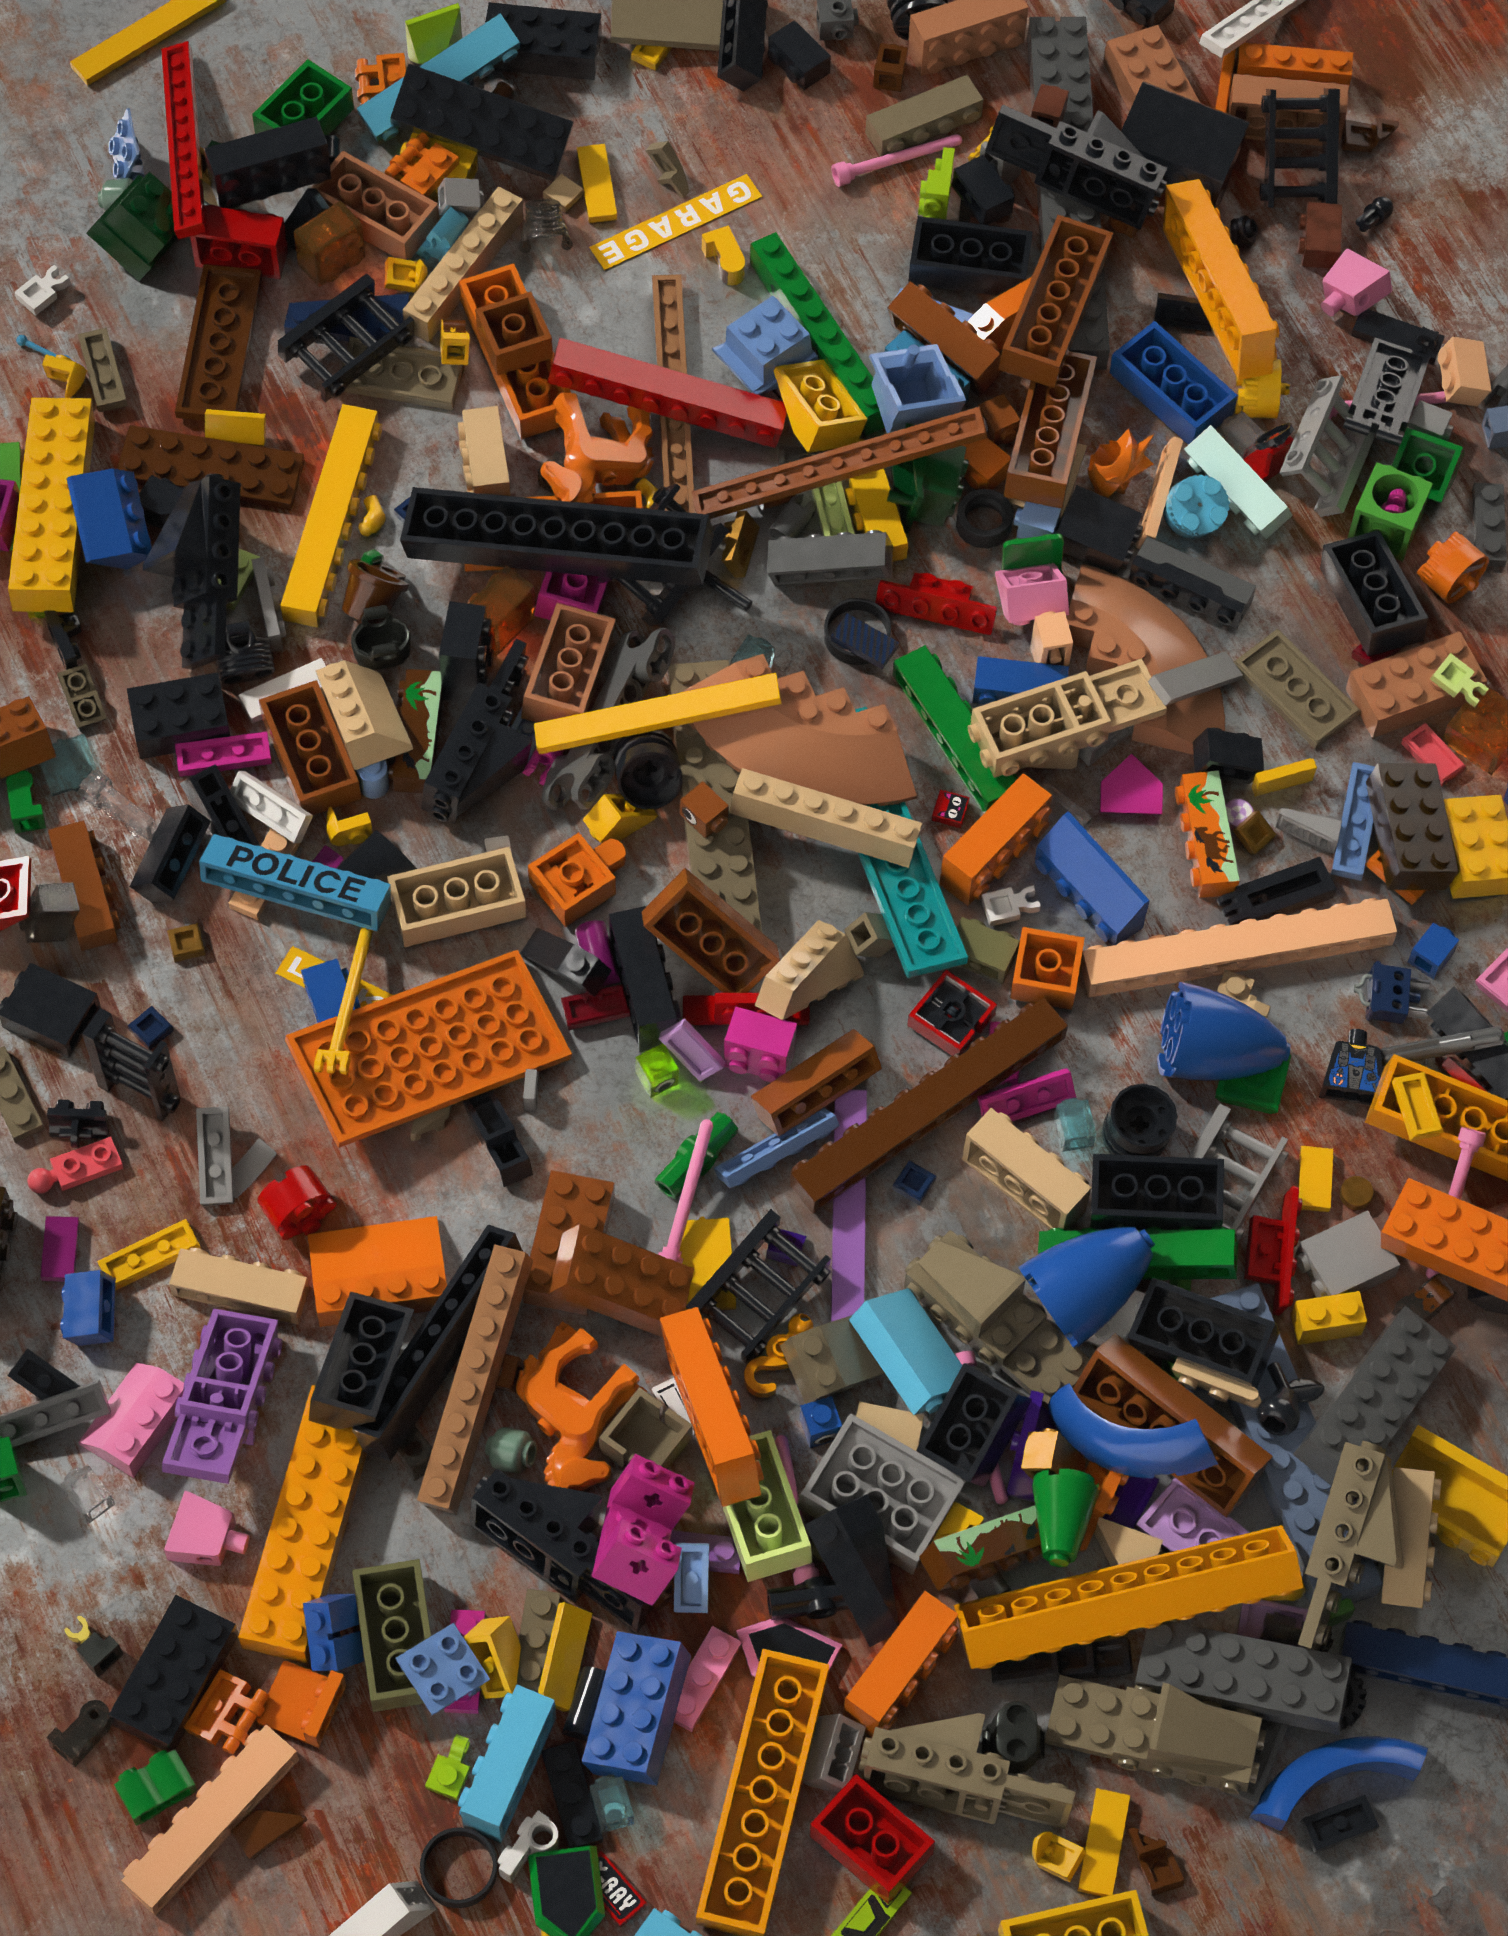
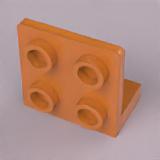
M283 1661L268 1693L270 1696L263 1706L265 1711L260 1719L257 1718V1723L261 1726L268 1725L274 1731L319 1748L347 1686L344 1675L331 1670L327 1677L289 1661Z

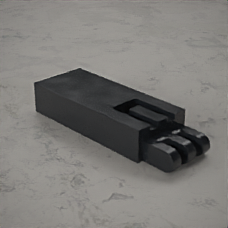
M1317 857L1236 886L1233 892L1218 897L1216 901L1219 906L1231 903V905L1222 909L1224 917L1237 914L1227 920L1230 926L1239 924L1247 919L1259 921L1269 919L1277 914L1288 915L1334 898L1337 888L1321 857ZM1266 894L1269 900L1263 902L1260 897L1256 902L1251 903L1249 899Z

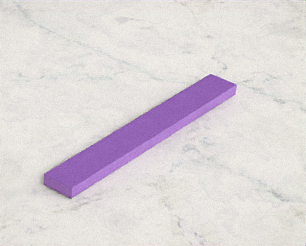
M849 1090L834 1100V1114L840 1125L834 1129V1143L843 1137V1133L850 1126L856 1123L861 1125L866 1121L867 1090ZM866 1177L833 1200L831 1322L853 1315L864 1303Z

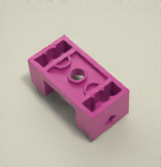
M635 1454L611 1488L592 1577L653 1606L678 1571L682 1548L670 1542L673 1528L691 1504L695 1482L656 1464L652 1460Z

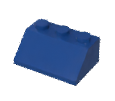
M112 468L66 478L86 563L130 569L145 561L152 547L134 472Z

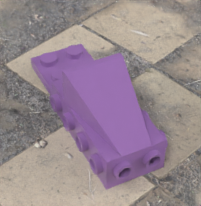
M213 1308L208 1325H204L202 1329L200 1348L195 1349L191 1373L186 1374L183 1396L177 1399L175 1417H178L162 1462V1472L229 1484L242 1444L254 1445L255 1430L259 1415L257 1407L264 1405L267 1392L265 1383L272 1381L275 1368L273 1359L279 1358L282 1350L283 1340L278 1338V1320Z

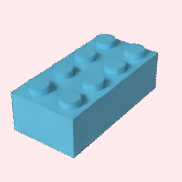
M516 1685L513 1694L507 1692L500 1707V1712L503 1713L499 1725H492L486 1739V1743L489 1746L485 1757L478 1756L472 1770V1775L475 1776L471 1788H464L458 1802V1807H461L459 1815L462 1817L463 1828L472 1829L484 1837L502 1843L556 1720L554 1699L520 1685Z

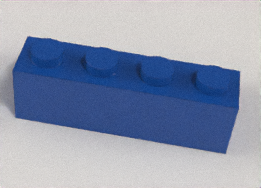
M1069 811L1066 812L1037 845L1035 864L1042 874H1048L1055 882L1058 892L1064 897L1068 896L1075 904L1078 914L1083 919H1088L1095 926L1097 935L1104 942L1108 941L1112 946L1117 945L1143 928L1150 900Z

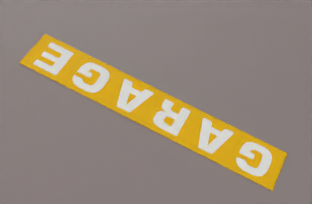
M745 174L589 248L603 269L607 270L763 196L749 176Z

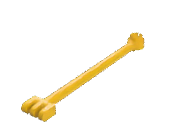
M361 927L329 1050L318 1049L314 1062V1072L322 1073L324 1064L327 1063V1073H335L337 1064H340V1074H348L351 1063L350 1051L342 1050L373 930Z

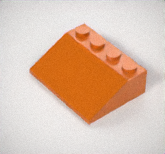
M437 1216L308 1234L316 1311L320 1327L338 1325L350 1291L414 1309V1313L431 1311L447 1287Z

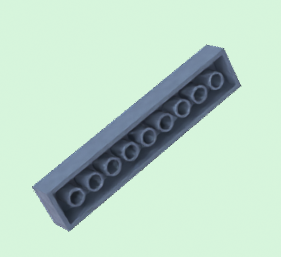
M1259 1283L1210 1298L1274 1321ZM1279 1334L1267 1366L1271 1363L1279 1362L1289 1382L1298 1377ZM1267 1366L1257 1388L1261 1401L1277 1390L1267 1370ZM1228 1399L1227 1402L1238 1429L1273 1456L1259 1477V1481L1277 1525L1283 1526L1296 1549L1301 1577L1306 1589L1305 1595L1310 1605L1318 1579L1305 1574L1331 1485L1296 1458L1293 1453L1316 1421L1308 1402H1299L1300 1421L1298 1427L1289 1435L1277 1436L1268 1433L1260 1426L1256 1415L1258 1408H1251ZM1362 1557L1361 1564L1365 1565L1364 1574L1360 1584L1354 1583L1353 1590L1339 1586L1338 1592L1342 1593L1341 1601L1348 1598L1354 1604L1377 1596L1383 1583L1373 1560Z

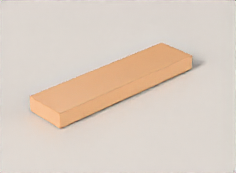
M1175 436L1169 440L1161 453L1141 524L1143 529L1136 542V548L1138 549L1141 548L1147 536L1152 539H1156L1183 443L1182 439Z

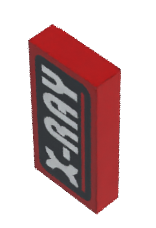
M1448 1056L1441 1064L1442 1068L1454 1079L1490 1093V1089L1455 1057Z
M600 1851L598 1853L604 1909L621 1928L647 1906V1902L608 1857Z

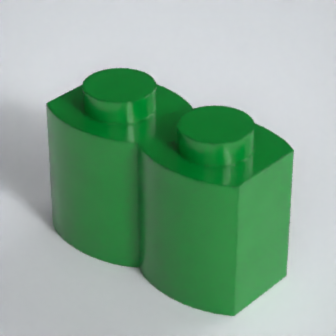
M162 1750L154 1754L149 1759L150 1763L147 1766L138 1770L136 1767L124 1771L119 1775V1781L114 1784L120 1799L136 1826L150 1820L166 1808L181 1802L197 1791L193 1779L176 1750L170 1752Z

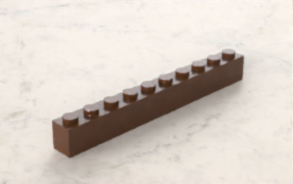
M1045 998L1036 1004L1034 1002L1028 1003L1013 1020L1005 1019L997 1025L994 1033L987 1038L984 1036L979 1037L970 1045L968 1051L962 1055L957 1053L951 1056L945 1062V1067L936 1073L930 1071L920 1079L919 1085L911 1090L909 1088L902 1090L895 1096L893 1103L887 1107L880 1106L868 1116V1120L861 1125L856 1123L850 1126L843 1133V1137L835 1143L829 1141L824 1144L809 1161L807 1159L799 1161L791 1170L790 1186L814 1214L978 1100L977 1096L988 1093L1060 1043L1066 1037L1068 1025Z

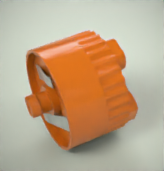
M1455 531L1444 543L1437 541L1428 550L1427 555L1430 558L1418 569L1417 575L1446 603L1450 604L1462 598L1469 591L1472 592L1479 586L1478 581L1488 567L1489 558L1462 534Z

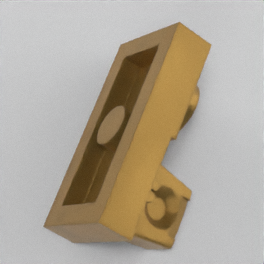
M747 510L737 511L734 521L724 523L729 532L723 539L726 546L722 552L721 561L735 578L746 576L760 529Z

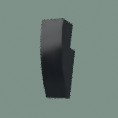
M493 1089L463 1100V1105L503 1187L532 1176L533 1171L530 1159L517 1138L515 1128Z

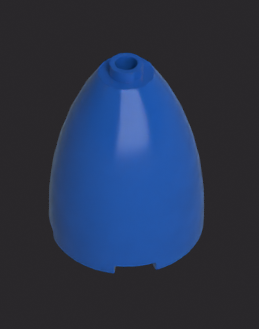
M1179 982V992H1171L1160 1028V1034H1162L1161 1047L1164 1049V1054L1159 1053L1157 1056L1160 1075L1199 1081L1231 1080L1264 1073L1279 1067L1283 1061L1288 1060L1291 1044L1287 1042L1286 1036L1271 1021L1246 1004L1220 992L1185 982Z
M1135 1227L1100 1230L1059 1243L1039 1253L1018 1268L1072 1347L1076 1349L1105 1326L1126 1304L1149 1267L1154 1255L1151 1248L1155 1244L1145 1229L1140 1232Z

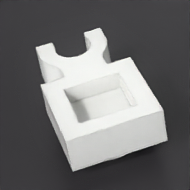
M53 265L47 270L44 278L41 279L35 275L17 289L15 297L36 316L57 299L56 291L63 290L70 285L69 277L64 275L60 279H54L59 275V271Z
M1034 885L1024 888L1017 894L1013 893L1012 887L982 894L981 902L989 926L1020 920V912H1040L1041 906L1039 901L1033 903L1026 901V898L1035 896Z

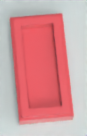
M1424 723L1402 738L1401 744L1418 763L1436 764L1441 787L1465 770L1466 765L1427 723Z

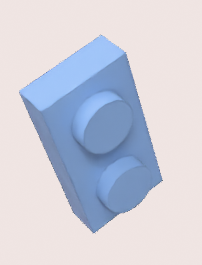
M675 1543L682 1550L678 1571L674 1575V1612L708 1613L709 1543Z

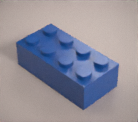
M1153 321L1112 354L1109 373L1188 445L1210 425L1216 429L1234 415L1238 395L1156 321Z
M617 1631L582 1758L583 1764L592 1774L657 1786L691 1659V1654L681 1642Z

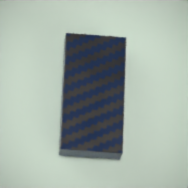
M848 613L831 635L832 642L882 670L899 647L898 641Z

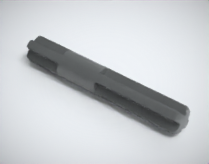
M1500 1026L1382 1048V1065L1386 1066L1393 1054L1414 1062L1502 1045L1505 1043L1504 1032Z

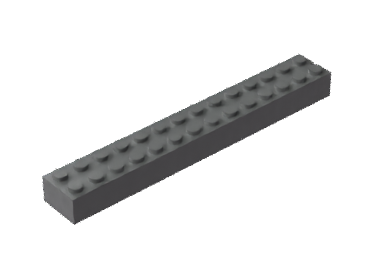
M1086 16L1061 17L1060 21H1055V17H1029L1027 48L1031 110L1041 84L1057 86L1069 91L1067 109L1062 122L1087 132L1093 121ZM1036 184L1041 254L1057 215L1101 228L1100 212ZM1104 267L1070 349L1071 352L1096 356L1095 370H1107L1110 352Z

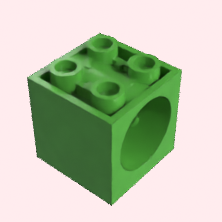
M1376 462L1355 509L1348 538L1379 530L1395 559L1403 562L1423 517L1433 483L1426 481L1420 476H1412L1399 471L1391 465H1383ZM1395 489L1404 490L1406 493L1405 508L1407 512L1390 513L1379 506L1387 502L1390 492Z

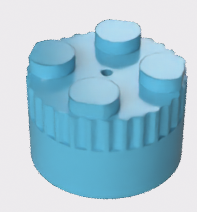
M1207 475L1187 477L1169 490L1163 511L1166 523L1172 531L1184 538L1197 539L1212 533L1222 526L1228 516L1230 502L1228 500L1229 496L1226 494L1227 491L1223 488L1221 482Z

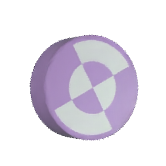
M1234 799L1225 805L1230 830H1234L1254 812L1253 807L1247 801Z

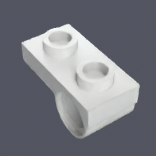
M538 1810L533 1818L529 1816L525 1818L517 1831L520 1837L513 1847L508 1845L503 1850L497 1861L500 1864V1877L509 1883L513 1882L528 1860V1855L537 1852L553 1851L558 1848L559 1838L556 1825L549 1820V1817ZM546 1831L550 1833L552 1840L546 1845L535 1843L533 1838L538 1832Z

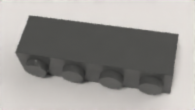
M870 530L864 534L840 532L834 536L811 534L804 538L781 536L778 539L768 540L767 574L774 585L892 578L893 544L888 534L879 530Z

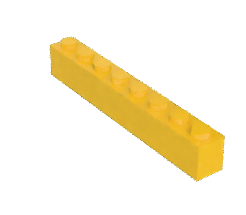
M342 404L280 605L283 621L318 628L321 617H326L328 613L329 591L333 592L337 581L335 570L337 566L342 565L345 550L342 548L344 541H349L351 537L352 523L350 521L352 515L356 516L359 510V491H364L366 487L367 473L365 471L367 465L372 466L375 456L373 445L375 441L380 440L382 434V424L378 423V414L375 410Z

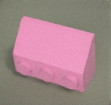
M136 1363L109 1399L110 1414L96 1418L78 1442L79 1445L134 1478L176 1420L175 1407L178 1397L183 1396L184 1382L161 1368Z

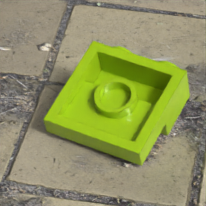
M943 147L942 159L936 158L935 170L929 169L927 181L921 180L918 215L947 220L955 148Z

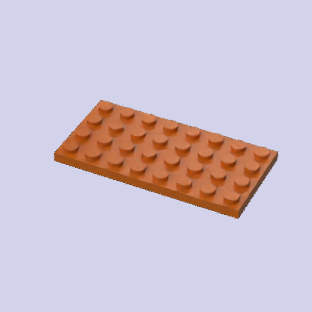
M518 949L353 1010L342 1050L350 1051L351 1063L348 1074H340V1064H337L335 1073H327V1063L324 1064L322 1073L314 1072L318 1049L329 1050L338 1016L287 1034L285 1037V1042L338 1148L524 1078L526 1069H535L539 1072L571 1060L572 1052Z

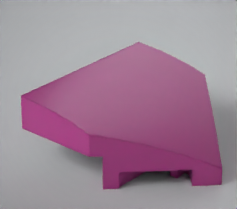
M1130 754L1100 782L1099 813L1162 815L1163 783L1133 754Z

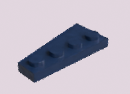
M410 293L374 296V299L399 324L404 321L403 308L410 301ZM331 300L289 303L284 324L285 334ZM359 307L352 313V316L377 341L390 332L366 307ZM338 323L329 331L338 341L349 342L350 337L357 338L344 324Z

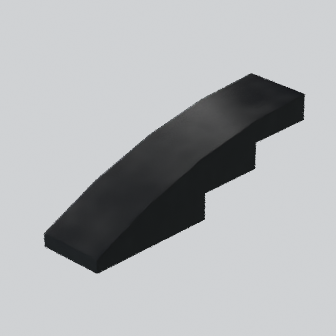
M1128 1637L1095 1641L1086 1645L1076 1643L1064 1646L1057 1652H1039L1031 1654L1028 1658L1021 1661L1007 1660L991 1667L993 1683L1058 1681L1059 1675L1076 1679H1089L1133 1674L1131 1646Z

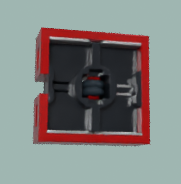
M945 970L910 1012L907 1026L951 1056L957 1053L962 1055L974 1042L975 1032L977 1031L981 1034L996 1015L997 1004L948 970Z

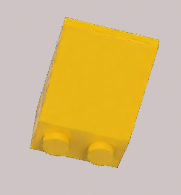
M824 359L776 366L774 368V374L793 433L808 453L836 449L859 441L868 418Z

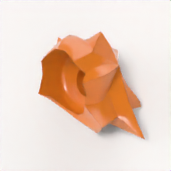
M1128 428L1117 441L1109 440V444H1100L1095 454L1090 456L1089 467L1087 468L1089 478L1095 488V493L1109 498L1115 491L1124 495L1131 479L1154 465L1144 455L1154 434L1137 443Z

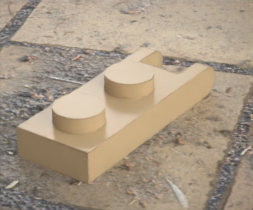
M1176 1359L1172 1371L1178 1382L1185 1388L1196 1390L1199 1387L1209 1391L1208 1395L1216 1400L1227 1402L1230 1399L1251 1408H1258L1261 1403L1259 1392L1255 1387Z

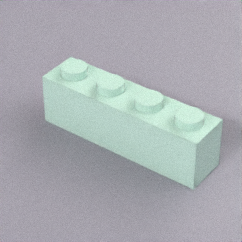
M1211 425L1184 448L1189 456V459L1186 460L1187 464L1197 474L1202 471L1205 475L1221 482V485L1227 491L1226 494L1229 496L1230 510L1235 515L1241 512L1246 518L1243 523L1254 535L1260 533L1267 539L1293 516L1288 506Z

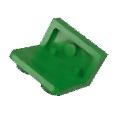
M1045 534L1037 537L1016 538L1006 541L1003 544L1001 570L1055 563L1063 574L1064 539L1062 534Z

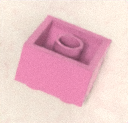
M1055 563L995 571L1003 614L1009 623L1027 625L1031 623V620H1035V616H1040L1042 613L1049 611L1055 613L1065 611V614L1069 615L1067 580Z

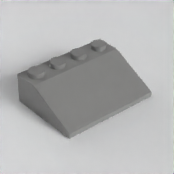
M850 1413L801 1492L797 1507L810 1516L818 1518L835 1508L868 1494L883 1523L889 1562L913 1575L921 1562L919 1556L932 1543L966 1480Z

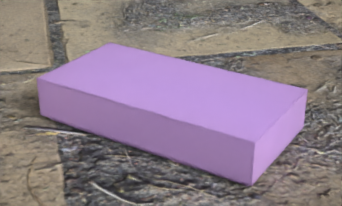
M685 1018L660 1033L659 1040L699 1082L724 1068L726 1061Z

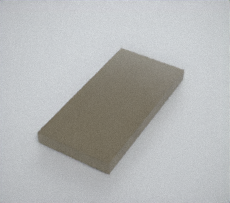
M611 0L610 43L719 51L723 0Z
M350 337L347 350L356 358L368 348L358 338ZM399 346L350 383L344 392L453 411L465 365L441 364V352ZM448 353V355H450V356H461V355H456V354H450V353Z
M1276 629L1234 661L1243 674L1242 678L1314 749H1317L1360 715L1361 710L1279 629Z

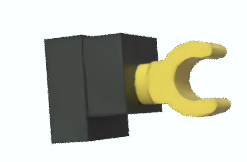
M78 1616L77 1619L83 1626L82 1630L79 1633H72L70 1629L65 1628V1633L72 1642L81 1643L76 1649L80 1658L99 1677L123 1655L119 1644L110 1635L103 1640L96 1632L92 1634L85 1618Z

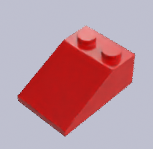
M29 856L0 861V931L29 917L32 862Z

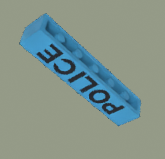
M213 834L199 860L202 882L378 932L391 906V884L378 879L360 876L350 871L325 866L318 862L300 859L290 854L265 849L262 846L240 842L230 837Z

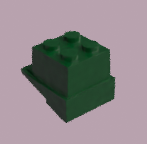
M150 171L144 177L138 175L86 233L138 281L146 275L178 239L174 232L172 192Z
M906 423L905 428H908V427H911V426H915V425ZM958 446L890 466L893 490H889L887 501L899 504L901 522L906 534L909 533L913 521L943 527L947 516H953L956 502L960 501L963 491V485L960 484L961 479L965 477L969 460L964 459L965 446Z

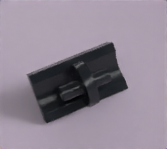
M58 1099L54 1108H48L47 1119L49 1121L50 1137L70 1138L72 1148H79L81 1139L108 1138L107 1112L104 1110V1103L102 1101H90L87 1103L86 1109H75L74 1102Z

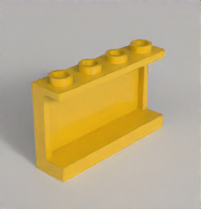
M1417 1425L1394 1467L1435 1471V1479H1441L1440 1500H1433L1432 1513H1438L1437 1533L1435 1535L1439 1536L1440 1541L1451 1548L1458 1547L1468 1553L1470 1559L1477 1564L1489 1565L1493 1568L1508 1542V1476L1422 1426Z

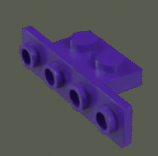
M1031 1390L1029 1397L1032 1401L1021 1419L1024 1421L1021 1432L1015 1430L1010 1450L1016 1451L1006 1491L1008 1496L1034 1502L1033 1480L1021 1469L1028 1432H1042L1045 1428L1056 1430L1049 1411L1042 1406L1044 1393Z

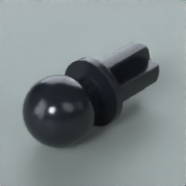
M1380 196L1375 198L1371 204H1368L1363 214L1356 219V225L1359 226V230L1366 232L1373 226L1382 224L1386 218L1390 217L1394 209L1392 201L1387 197Z

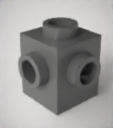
M817 0L816 21L819 40L853 38L854 26H858L859 18L857 8L852 9L851 0Z

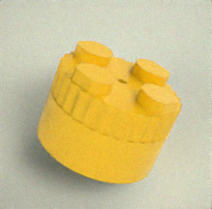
M1281 359L1273 362L1272 374L1238 380L1236 377V386H1241V388H1238L1235 414L1249 418H1278L1280 396L1290 394V390H1288L1290 384L1281 383Z

